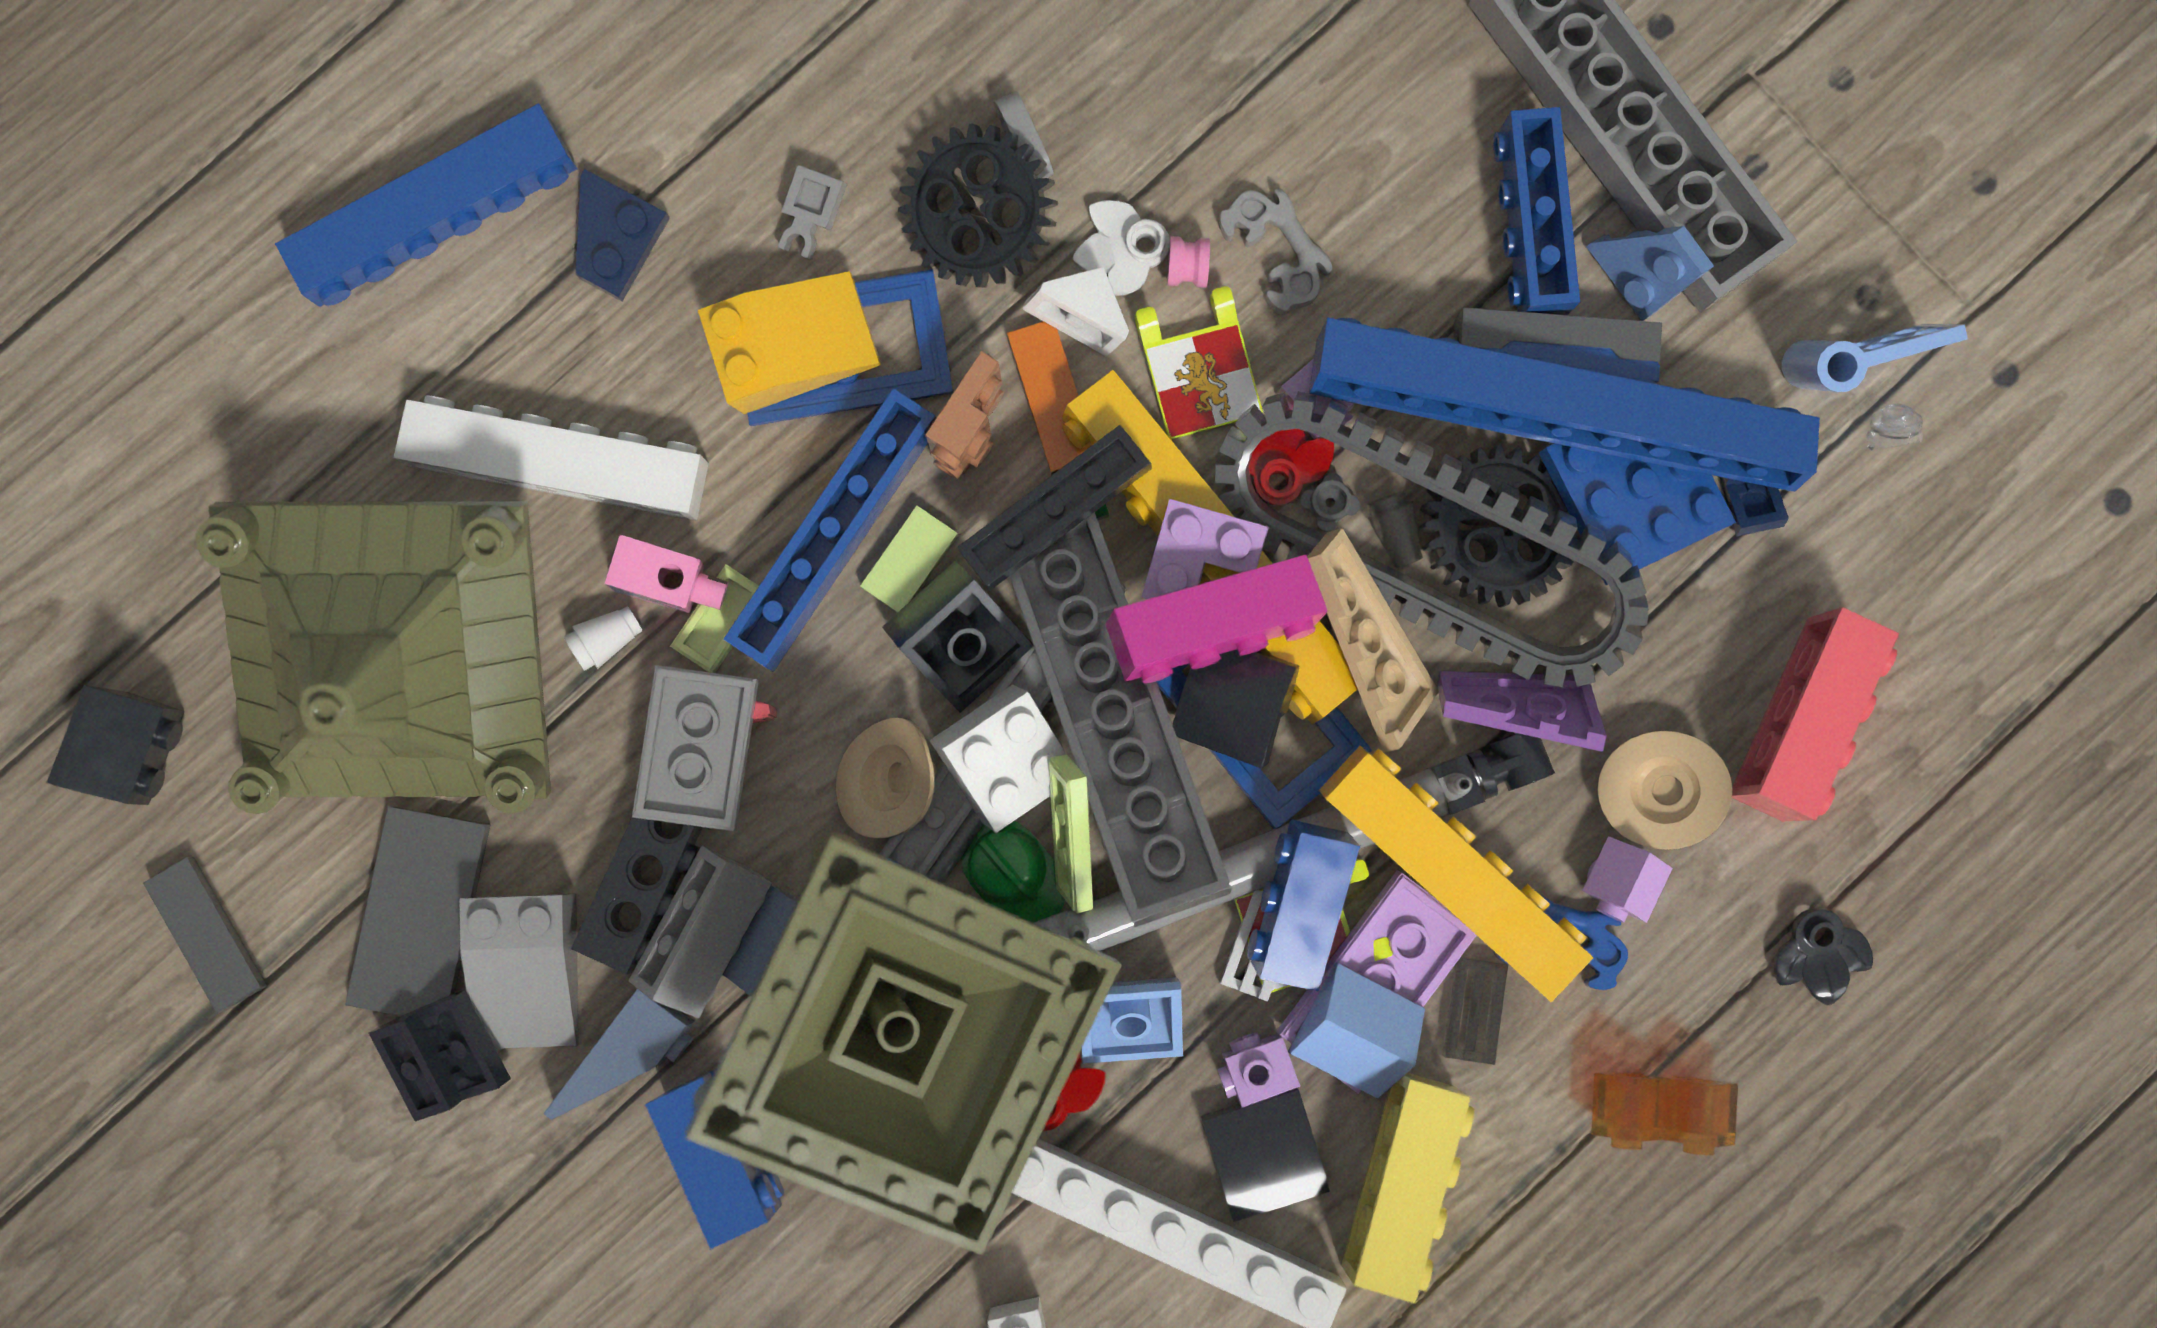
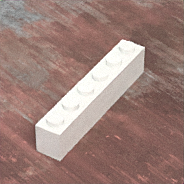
M426 395L424 403L406 400L394 458L409 467L696 521L698 519L709 463L700 454H696L697 447L693 445L668 441L667 447L662 448L648 445L649 439L647 437L628 432H619L618 439L599 436L600 429L580 423H570L569 430L551 427L552 420L532 414H522L521 421L502 418V410L484 405H473L472 412L454 409L455 402L436 396Z

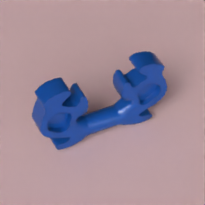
M1541 895L1550 904L1544 911L1548 917L1556 924L1565 917L1589 938L1588 945L1583 948L1594 957L1588 965L1595 971V975L1584 980L1585 986L1599 990L1615 987L1617 985L1616 977L1628 960V950L1618 937L1605 929V926H1620L1621 922L1599 911H1581L1556 904ZM1493 950V953H1494V955L1496 956L1497 959H1499L1501 962H1503V963L1509 965L1505 960H1503V959Z

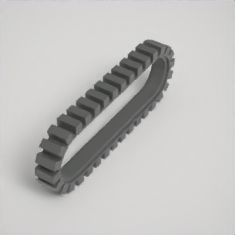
M1285 392L1267 397L1262 405L1264 414L1255 404L1252 405L1237 420L1236 426L1239 429L1232 426L1219 450V452L1225 455H1221L1215 464V483H1225L1228 485L1222 487L1218 498L1229 511L1240 507L1243 508L1236 518L1269 527L1263 549L1274 555L1282 540L1285 539L1293 543L1286 560L1306 554L1308 556L1324 537V534L1272 509L1259 498L1251 484L1249 464L1252 452L1260 441L1277 431L1300 429L1315 433L1592 569L1606 580L1614 594L1615 601L1610 622L1598 637L1580 646L1558 647L1539 641L1357 551L1388 606L1391 605L1396 594L1403 597L1399 616L1414 624L1417 623L1425 608L1431 611L1428 617L1427 630L1444 638L1452 622L1459 625L1456 630L1455 644L1473 652L1482 636L1487 639L1484 644V658L1501 666L1509 650L1515 652L1512 657V672L1529 680L1537 665H1544V684L1563 687L1566 670L1570 669L1573 670L1577 687L1595 683L1593 664L1596 662L1610 676L1624 666L1620 649L1634 655L1643 640L1640 626H1647L1649 607L1646 598V588L1638 565L1632 567L1630 553L1618 541L1602 554L1601 552L1607 543L1605 532L1588 523L1580 538L1576 539L1573 537L1578 529L1576 518L1558 510L1551 525L1545 524L1544 521L1548 516V504L1535 497L1530 496L1522 512L1515 509L1519 502L1518 489L1501 482L1492 498L1486 495L1490 487L1491 476L1475 468L1472 469L1466 483L1463 484L1457 481L1461 473L1462 462L1447 454L1444 455L1437 470L1430 468L1428 465L1432 459L1434 448L1416 440L1410 454L1406 456L1399 452L1404 443L1405 434L1389 426L1379 443L1370 438L1377 420L1360 412L1351 429L1341 424L1347 413L1348 406L1334 399H1331L1324 415L1314 413L1316 395L1298 392L1294 399L1293 410L1289 409Z

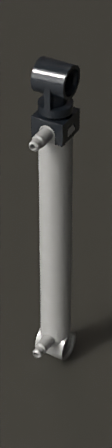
M1516 733L1491 743L1490 747L1493 754L1485 757L1478 749L1426 768L1399 781L1408 789L1415 782L1419 784L1438 802V805L1432 811L1441 818L1458 813L1497 796V785L1505 782L1508 791L1551 776L1555 774V771L1541 738ZM1334 806L1297 820L1349 832L1360 845V849L1375 844ZM1290 823L1219 850L1232 887L1231 894L1134 928L1120 889L1093 900V909L1076 913L1075 910L1069 909L1039 920L1034 924L1065 938L1075 937L1084 939L1098 952H1101L1264 888L1268 881H1274L1278 863L1274 861L1276 843L1281 833L1287 834Z

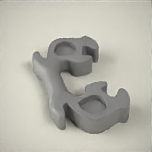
M1277 188L1274 192L1273 198L1277 204L1257 191H1245L1234 201L1228 210L1221 211L1219 227L1226 241H1232L1234 229L1238 228L1247 233L1244 245L1250 247L1259 243L1264 238L1266 224L1270 223L1278 227L1296 252L1298 267L1293 268L1288 263L1275 267L1269 274L1268 282H1279L1281 293L1269 290L1265 300L1273 311L1281 315H1286L1291 309L1302 308L1312 304L1317 298L1320 289L1317 268L1322 271L1324 276L1328 277L1332 271L1330 258L1323 250L1313 244L1296 218L1292 201L1283 190Z

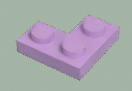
M1169 499L1141 597L1151 599L1199 585L1205 563L1241 573L1256 569L1269 527Z

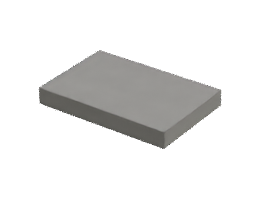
M655 665L632 817L730 831L737 830L759 680Z

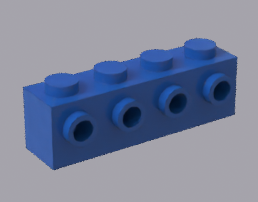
M1552 107L1510 111L1499 132H1495L1493 140L1495 161L1502 162L1504 180H1500L1498 185V201L1500 209L1507 210L1509 228H1505L1503 232V250L1506 258H1512L1514 275L1508 279L1509 303L1511 306H1517V312L1569 315L1580 303L1561 108Z

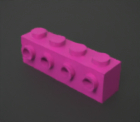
M1306 554L1116 608L1105 625L1125 682L1141 677L1143 683H1151L1173 673L1171 668L1190 663L1192 669H1198L1221 659L1220 654L1238 649L1239 655H1246L1268 646L1267 640L1285 635L1287 641H1294L1306 637L1316 631L1315 625L1328 610Z

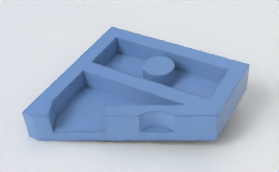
M1685 226L1664 228L1658 233L1650 230L1636 231L1626 237L1610 238V235H1603L1587 246L1588 250L1641 321L1655 314L1714 267Z

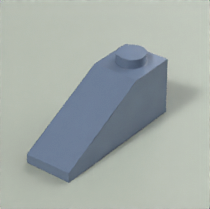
M637 989L543 1114L552 1120L659 1066L667 1058L673 1063L676 1062L693 1039L687 1032L695 1021L679 1010L651 1000Z

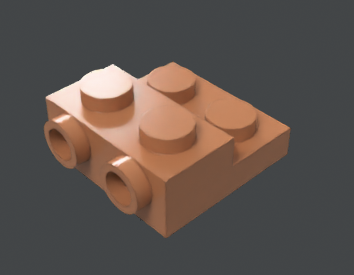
M983 351L980 352L925 435L931 450L930 455L935 458L933 464L955 479H958L961 474L965 475L971 465L979 468L993 447V443L989 441L992 434L988 417L999 404L1004 391L1000 389L1002 380L999 362Z

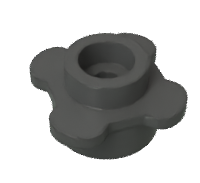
M1335 473L1327 474L1323 478V483L1314 490H1305L1300 498L1301 506L1313 513L1317 519V527L1324 532L1335 530L1338 521L1347 515H1355L1360 507L1358 498L1351 496L1349 489L1343 484L1342 477ZM1326 499H1333L1335 502L1334 506L1328 507L1325 503Z

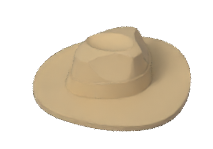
M889 718L871 725L853 740L841 759L836 776L837 802L845 822L858 834L871 838L898 836L916 826L928 811L934 792V778L937 770L935 763L932 762L926 739L919 726L913 721L904 718Z
M1650 732L1631 738L1621 744L1606 760L1598 782V796L1602 811L1614 829L1632 842L1654 849H1679L1701 842L1719 828L1729 812L1732 801V781L1728 768L1722 758L1708 744L1679 732Z

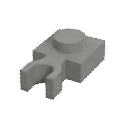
M797 165L781 211L793 216L794 220L792 225L783 232L778 248L789 252L792 240L797 236H802L805 240V247L801 256L812 260L817 246L815 238L817 226L828 230L832 229L847 184L841 180Z

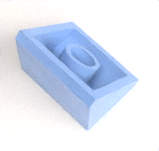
M1335 961L1288 1052L1378 1099L1415 1066L1425 1008Z
M1173 977L1113 982L1082 1046L1083 1064L1183 1056L1182 998L1179 979Z

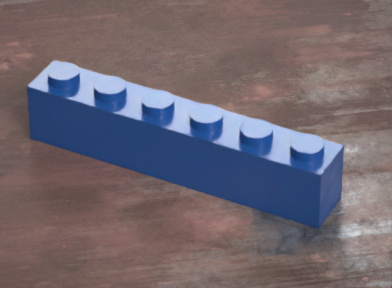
M538 103L278 241L275 245L301 294L318 307L335 305L346 300L354 288L366 282H378L389 277L395 271L394 267L411 258L421 259L437 250L438 244L454 235L463 236L472 233L481 226L482 220L497 212L506 213L515 210L525 202V197L540 189L549 190L560 186L568 179V174L576 171L577 167L551 119Z
M892 389L723 640L772 672L775 671L927 446L928 442L925 435L936 420L934 414L896 389Z

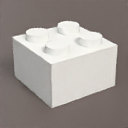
M1014 685L1009 686L929 740L981 822L995 833L1051 796L1050 758L1066 754L1029 693Z

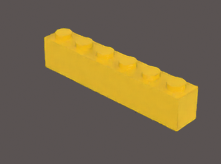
M1359 746L1319 789L1320 793L1552 1003L1594 958L1580 946L1587 937L1565 917L1558 924L1548 917L1544 911L1550 904L1529 884H1526L1521 890L1515 887L1507 879L1513 870L1491 850L1482 857L1469 844L1476 836L1454 816L1447 823L1432 811L1438 805V802L1419 784L1415 782L1408 789L1394 776L1401 768L1378 748L1370 755L1364 748Z

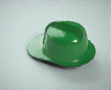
M1013 821L997 833L984 824L961 857L962 871L975 891L986 903L1031 923L1059 913L1064 906L1065 899L1056 889L1055 861L1049 852L1019 822Z

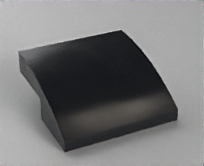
M1238 649L1220 654L1221 659L1211 665L1198 669L1190 668L1172 724L1176 736L1262 769L1270 760L1280 719L1288 712L1300 665L1260 651L1239 655Z
M465 990L418 1008L368 1033L415 1122L449 1111L465 1099L499 1089L511 1079Z
M1298 1087L1245 1107L1238 1104L1201 1116L1233 1222L1330 1192Z

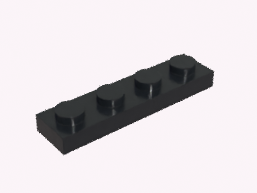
M1118 425L960 544L957 549L987 589L991 591L1152 469L1151 462L1123 427Z

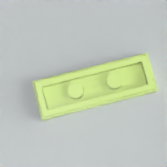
M1064 754L1050 758L1049 762L1056 889L1072 910L1080 913L1093 909L1087 777L1071 758Z

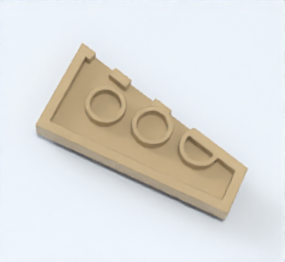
M1343 528L1327 532L1307 557L1327 607V615L1381 748L1385 753L1402 747L1439 693V690Z

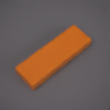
M1043 321L1008 332L1007 336L1050 472L1053 475L1087 449L1085 447L1082 449L1077 448L1063 430L1065 422L1061 419L1067 404L1078 397V393L1058 330Z

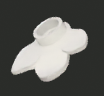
M1100 201L1091 204L1089 212L1098 233L1093 234L1081 244L1074 253L1073 260L1085 271L1104 267L1115 296L1131 294L1144 285L1149 269L1158 266L1167 257L1170 248L1169 234L1159 222L1151 219H1141L1134 208L1127 203L1121 201ZM1142 238H1148L1153 241L1155 247L1150 252H1142L1137 248L1136 243Z

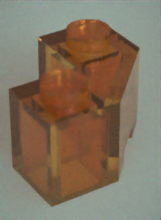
M1632 1072L1594 1073L1591 1135L1611 1138V1147L1620 1149L1642 1150L1643 1142L1666 1140L1683 1143V1152L1715 1155V1147L1735 1145L1738 1083L1686 1076H1672V1078L1652 1077Z

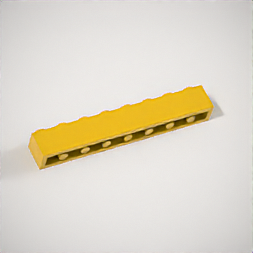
M1114 370L1110 371L1067 404L1061 418L1065 422L1063 430L1077 448L1082 449L1085 447L1088 449L1118 425H1121L1151 462L1152 469L1122 491L1123 495L1128 499L1125 503L1128 511L1140 525L1145 526L1148 524L1159 537L1169 499L1234 517ZM1263 551L1257 568L1273 564ZM1205 563L1200 584L1241 572ZM1320 621L1315 625L1316 631L1306 637L1287 641L1285 635L1267 640L1268 646L1258 650L1300 665L1289 708L1298 718L1302 720L1307 718L1311 724L1324 718L1358 690L1340 645Z

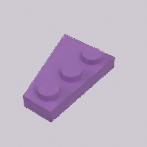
M1439 671L1437 688L1439 690L1438 694L1443 717L1603 752L1606 733L1592 686L1587 684L1577 687L1574 675H1565L1563 687L1544 684L1543 674H1532L1528 680L1516 673Z

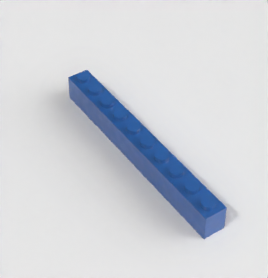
M1327 317L1316 340L1309 394L1793 492H1796L1817 472L1820 417L1801 414L1799 410L1794 408H1771L1753 404L1745 398L1733 397L1726 399L1707 395L1696 388L1686 387L1677 389L1658 385L1647 378L1628 379L1608 375L1604 370L1598 368L1579 369L1559 365L1555 360L1549 358L1530 359L1510 355L1506 350L1500 348L1481 349L1461 345L1458 341L1451 338L1432 339L1412 335L1409 331L1402 328L1382 329L1363 325L1360 321L1353 318L1333 319Z

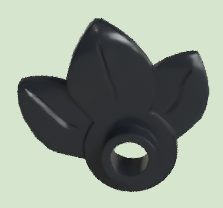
M1812 908L1801 912L1795 918L1792 925L1793 938L1778 949L1774 961V973L1779 985H1791L1803 980L1806 988L1814 998L1825 1005H1832L1846 992L1850 981L1849 972L1867 971L1872 968L1873 953L1868 940L1860 931L1844 927L1841 919L1826 908ZM1825 927L1823 936L1815 941L1816 932L1820 928Z

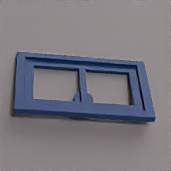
M933 269L855 282L862 307L911 300L922 370L856 380L859 376L858 373L836 381L838 382L836 384L825 385L747 413L749 425L757 426L879 406L884 403L893 388L911 400L953 394Z
M1190 663L1171 668L1173 671L1171 675L1156 681L1158 687L1176 709L1187 679L1182 670L1190 665ZM1338 707L1315 723L1333 747L1280 791L1276 789L1260 768L1210 750L1273 829L1279 828L1320 794L1319 789L1359 746L1368 753L1372 751Z

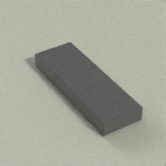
M194 857L182 859L143 883L216 1013L228 1010L267 986Z

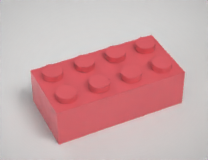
M1844 607L1807 618L1734 781L1732 798L1782 822L1817 820L1819 815H1824L1835 797V788L1831 786L1838 770L1844 769L1848 765L1855 752L1856 742L1852 741L1858 725L1859 723H1864L1869 718L1875 707L1877 697L1873 695V691L1880 676L1884 677L1890 671L1896 660L1897 650L1893 646L1899 633Z

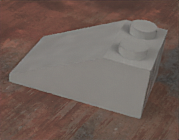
M576 894L460 899V952L466 991L495 1049L579 1045L577 952L571 950L577 937Z

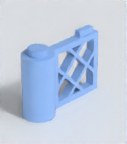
M1919 324L1856 343L1832 340H1800L1786 350L1782 359V372L1785 379L1792 386L1801 389L1848 392L1856 388L1864 380L1868 367L1967 340L1965 324Z

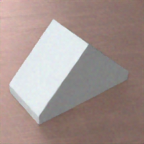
M1104 267L1043 282L1025 301L1022 308L1024 311L1106 357L1126 339L1129 333Z

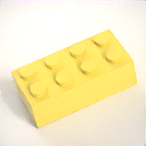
M1407 1072L1389 1088L1341 1263L1342 1268L1354 1286L1416 1303L1419 1290H1427L1433 1271V1260L1428 1259L1433 1238L1438 1240L1441 1238L1446 1224L1447 1209L1441 1207L1447 1187L1454 1188L1460 1171L1461 1159L1455 1157L1460 1136L1465 1138L1468 1136L1474 1119V1107L1469 1106L1471 1097L1456 1087Z

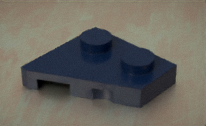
M584 169L580 178L576 275L580 280L623 302L670 217L663 210Z

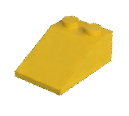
M850 271L742 293L698 310L726 402L743 414L881 365Z

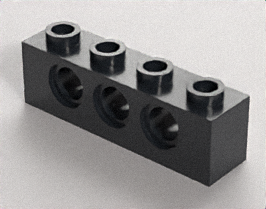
M632 817L571 950L624 974L633 973L660 920L663 918L676 894L674 889L681 874H687L700 850V847L695 844L703 827L684 824L682 832L677 837L670 838L662 830V821ZM651 855L659 859L663 868L662 876L655 884L647 883L640 873L642 862ZM627 902L634 903L641 912V921L633 931L626 929L619 919L620 909Z

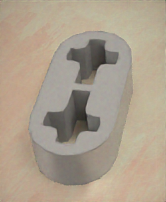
M1015 91L994 100V106L1005 134L1012 132L1018 135L1016 149L1025 143L1032 145L1034 151L1028 161L1041 159L1047 163V166L1038 175L1039 178L1054 176L1047 152L1019 93Z

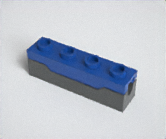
M1463 308L1455 319L1454 340L1458 341L1461 345L1481 349L1500 348L1506 350L1510 355L1530 359L1549 358L1555 360L1559 365L1579 369L1598 368L1604 370L1608 375L1628 379L1647 378L1655 383L1659 382L1660 365L1658 363L1660 362L1662 322Z

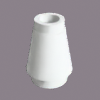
M626 606L621 610H616L572 626L574 631L563 638L585 671L594 665L597 669L600 668L635 638L634 636L643 631L629 607Z

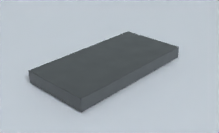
M387 807L347 993L346 1006L403 1016L432 1002L455 994L462 963L460 952V899L476 897L491 825L398 807Z

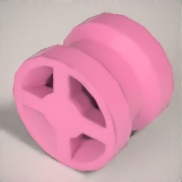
M1170 236L1167 286H1178L1181 282H1193L1196 287L1207 288L1210 238H1199L1196 242H1185L1180 236Z

